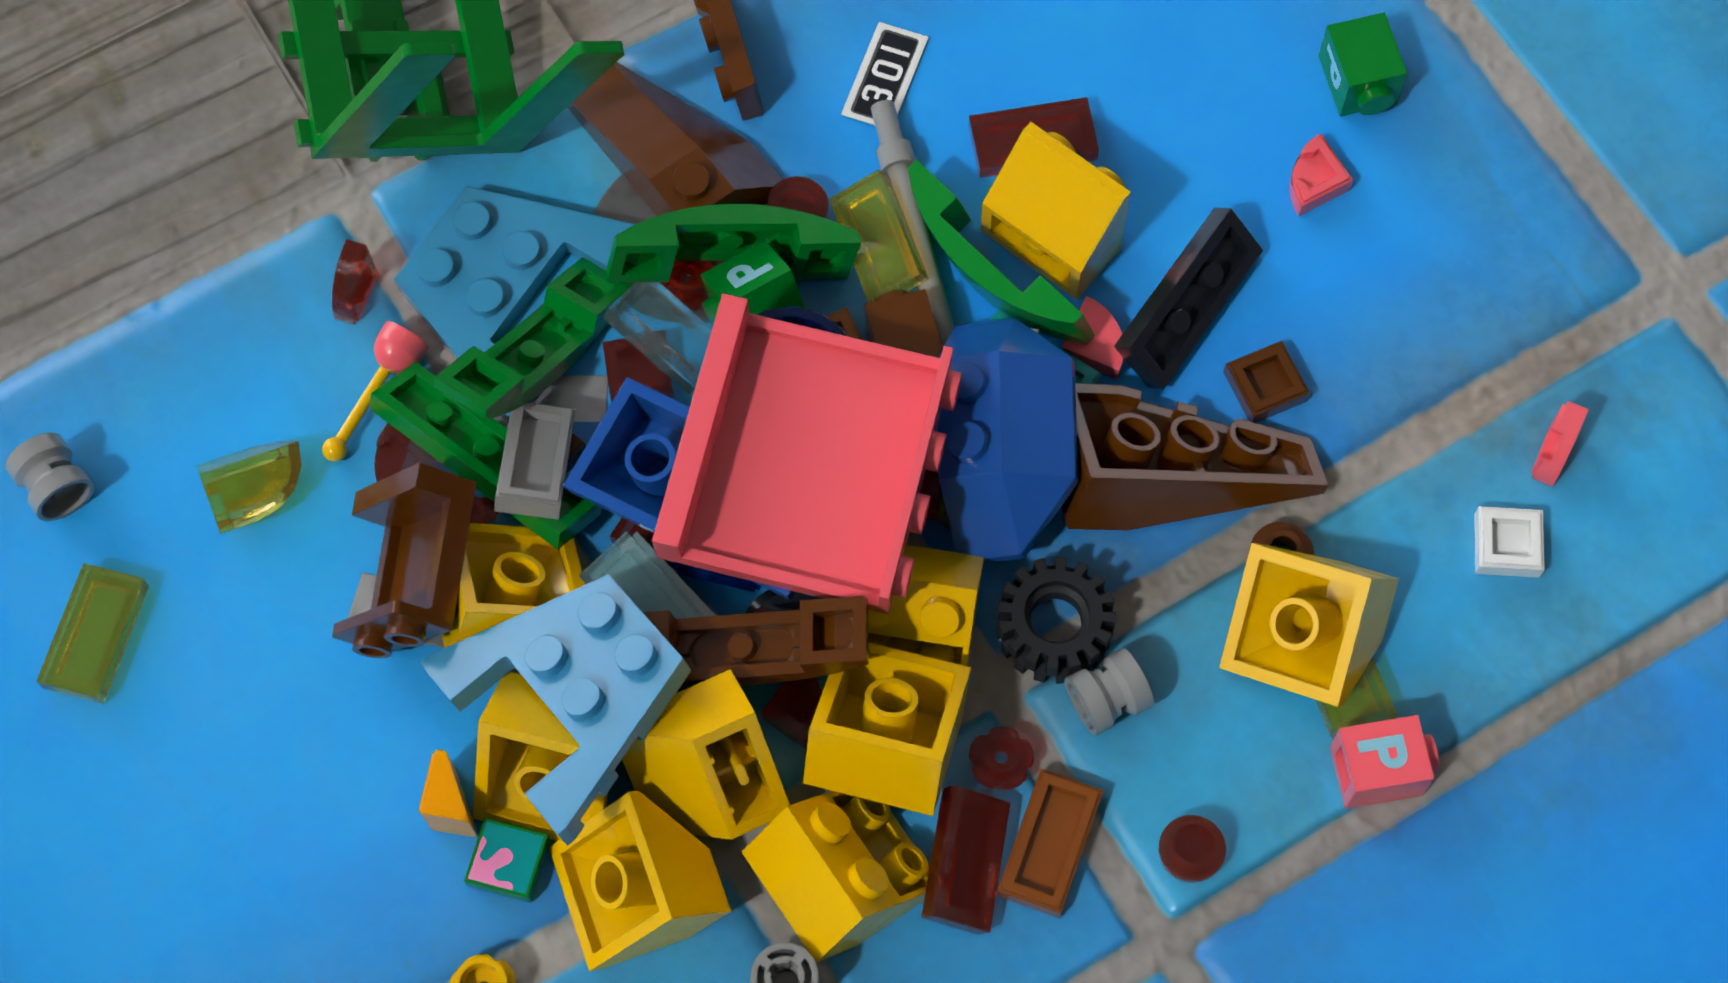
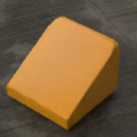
M436 749L435 753H432L418 811L431 830L477 837V829L457 770L447 752Z

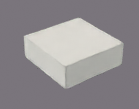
M1482 506L1477 508L1474 514L1475 574L1540 578L1544 572L1543 510Z

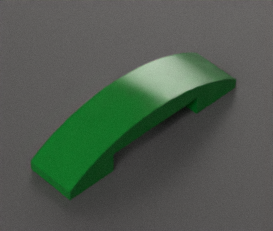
M915 160L908 167L911 188L925 223L951 263L978 294L995 308L1012 318L1018 319L1029 328L1039 329L1040 333L1047 336L1086 345L1096 336L1084 315L1041 275L1021 292L959 234L971 221V218L958 198L918 160Z
M719 204L691 207L649 218L617 234L614 237L606 269L607 283L669 282L675 261H727L764 240L782 260H785V263L792 270L795 280L848 279L861 246V238L859 232L842 224L792 209L756 204Z
M583 257L547 285L543 305L487 351L483 352L472 346L434 377L433 387L485 419L502 416L516 410L552 385L589 349L625 304L631 294L632 286L627 283H607L605 270Z

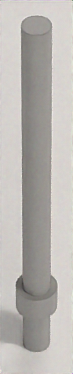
M891 100L878 101L871 106L880 146L876 149L882 175L890 179L919 290H926L943 348L954 328V323L928 227L917 206L911 188L908 167L915 161L911 142L903 138L894 102Z

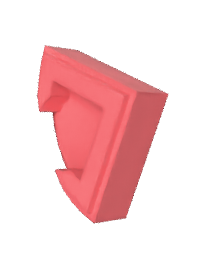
M1322 134L1311 139L1303 147L1291 174L1290 197L1298 216L1350 191L1353 183L1352 177Z
M1086 296L1079 311L1084 315L1096 336L1087 345L1065 341L1062 349L1098 372L1118 379L1123 357L1114 345L1121 337L1122 332L1113 315L1099 302Z
M1570 401L1562 404L1548 429L1532 468L1533 479L1553 487L1572 450L1589 409Z

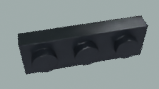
M1214 208L1114 345L1116 350L1147 387L1164 389L1263 251L1231 208Z

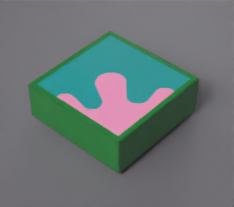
M484 818L464 879L465 884L468 887L531 903L551 841L548 834Z

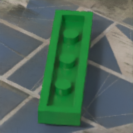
M416 361L371 393L372 412L455 474L476 482L475 489L495 503L507 434L505 426L494 418H483L434 388L435 375ZM566 472L565 481H566L567 477L569 476V473H567V472ZM564 488L559 520L509 514L558 550L599 517L602 508Z

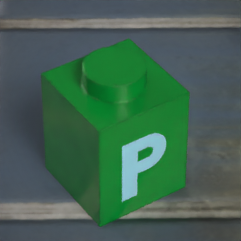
M1385 12L1327 25L1319 52V59L1339 116L1359 112L1362 115H1374L1397 104L1407 71Z
M765 240L700 274L709 299L702 302V307L712 327L722 293L748 299L751 314L793 324L808 316L792 270Z

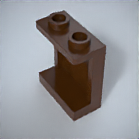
M419 462L356 491L352 516L384 526L385 530L371 609L335 623L332 633L333 638L353 644L352 650L359 655L370 658H389L394 651L408 646H422L425 640L452 631L476 482Z

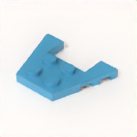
M466 186L394 280L398 290L441 343L445 344L457 359L472 346L485 352L498 342L566 253H571L579 259L583 257L606 271L614 237L635 224ZM510 412L501 416L507 423H509Z
M609 574L428 655L419 662L459 712L512 669H517L580 745L579 749L524 793L567 846L577 838L585 826L580 819L596 796L600 794L605 797L619 777L614 770L636 738L641 741L645 739L691 672L690 667L682 656Z

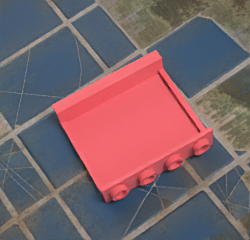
M722 293L652 538L657 558L823 599L866 596L868 599V610L889 615L893 596L906 597L915 559L904 556L909 534L912 532L922 535L931 496L920 493L926 470L938 472L947 436L945 433L936 431L941 409L954 411L959 393L962 373L952 370L953 348L943 346L941 358L797 325L751 314L748 299Z

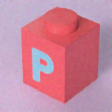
M1418 715L1339 728L1330 745L1345 809L1423 796L1434 780L1433 774L1439 772V756L1436 743L1431 734L1423 735Z

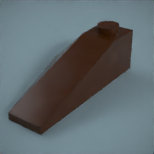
M618 62L567 107L656 216L706 205H766L788 191L784 180L751 142Z
M1076 383L1079 482L1061 506L1068 529L1129 531L1324 494L1329 486L1311 438L1243 419L1235 420L1231 426L1198 417L1197 406L1179 401L1174 410L1140 401L1142 391L1122 385Z

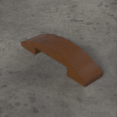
M866 596L800 600V610L676 619L669 610L643 612L691 669V672L680 687L694 686L729 669L733 672L739 685L744 686L814 678L869 664L868 599Z

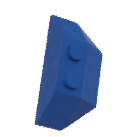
M1016 318L955 326L944 346L953 348L952 370L961 372L962 379L954 411L941 409L938 421V432L947 434L939 467V483L955 550L957 553L984 557L983 563L1024 559L1035 544L1033 540L1050 523L1079 482L1075 362L1071 356Z

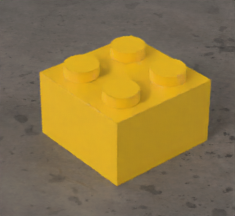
M869 642L868 665L828 675L809 728L803 784L933 816L962 723L971 667Z

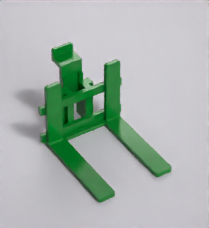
M288 0L293 31H281L278 35L282 59H299L309 119H297L294 123L298 148L310 147L312 159L369 158L370 162H377L382 157L415 156L417 160H427L430 156L518 153L625 55L622 41H579L574 43L518 97L510 59L515 51L511 31L504 28L499 0H455L461 30L409 31L408 22L404 18L401 0ZM338 20H344L346 31L339 30ZM466 57L477 115L450 116L441 71L453 58Z

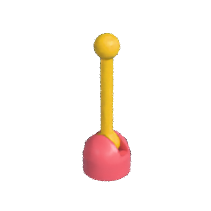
M385 322L374 342V354L380 367L337 435L324 442L322 453L327 460L338 462L345 458L348 450L346 443L371 405V393L381 387L390 374H399L415 361L420 363L429 346L413 332L394 322Z

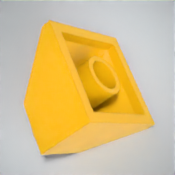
M470 523L452 631L442 634L444 648L584 586L585 581L574 538L557 550L528 527Z
M1251 543L1219 668L1336 707H1341L1383 641L1399 578L1338 560L1259 543Z
M509 672L501 678L478 721L473 819L484 821V818L548 834L550 839L558 841L561 838L524 793L579 749L580 745L521 674ZM608 793L605 797L600 794L596 796L580 819L582 823L606 808Z
M640 791L626 793L584 822L585 826L577 838L568 846L560 839L549 847L589 971L601 970L690 938L731 912L710 849Z

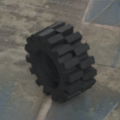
M1056 557L1055 565L1046 566L1045 558L1034 560L1033 569L1027 571L1024 566L1015 572L1014 582L1010 583L1007 581L1002 590V599L999 601L996 629L998 639L1002 640L1001 650L1006 659L1011 656L1015 659L1014 668L1020 673L1024 674L1028 668L1034 671L1033 680L1043 683L1046 675L1055 676L1056 684L1065 683V677L1081 669L1089 670L1092 664L1097 668L1104 659L1106 649L1109 650L1115 627L1116 612H1113L1115 600L1111 591L1105 593V580L1099 573L1093 578L1088 576L1089 566L1078 561L1075 569L1066 567V557ZM1049 599H1060L1070 603L1080 615L1081 627L1072 638L1062 642H1052L1043 639L1035 632L1030 620L1031 613L1038 604Z

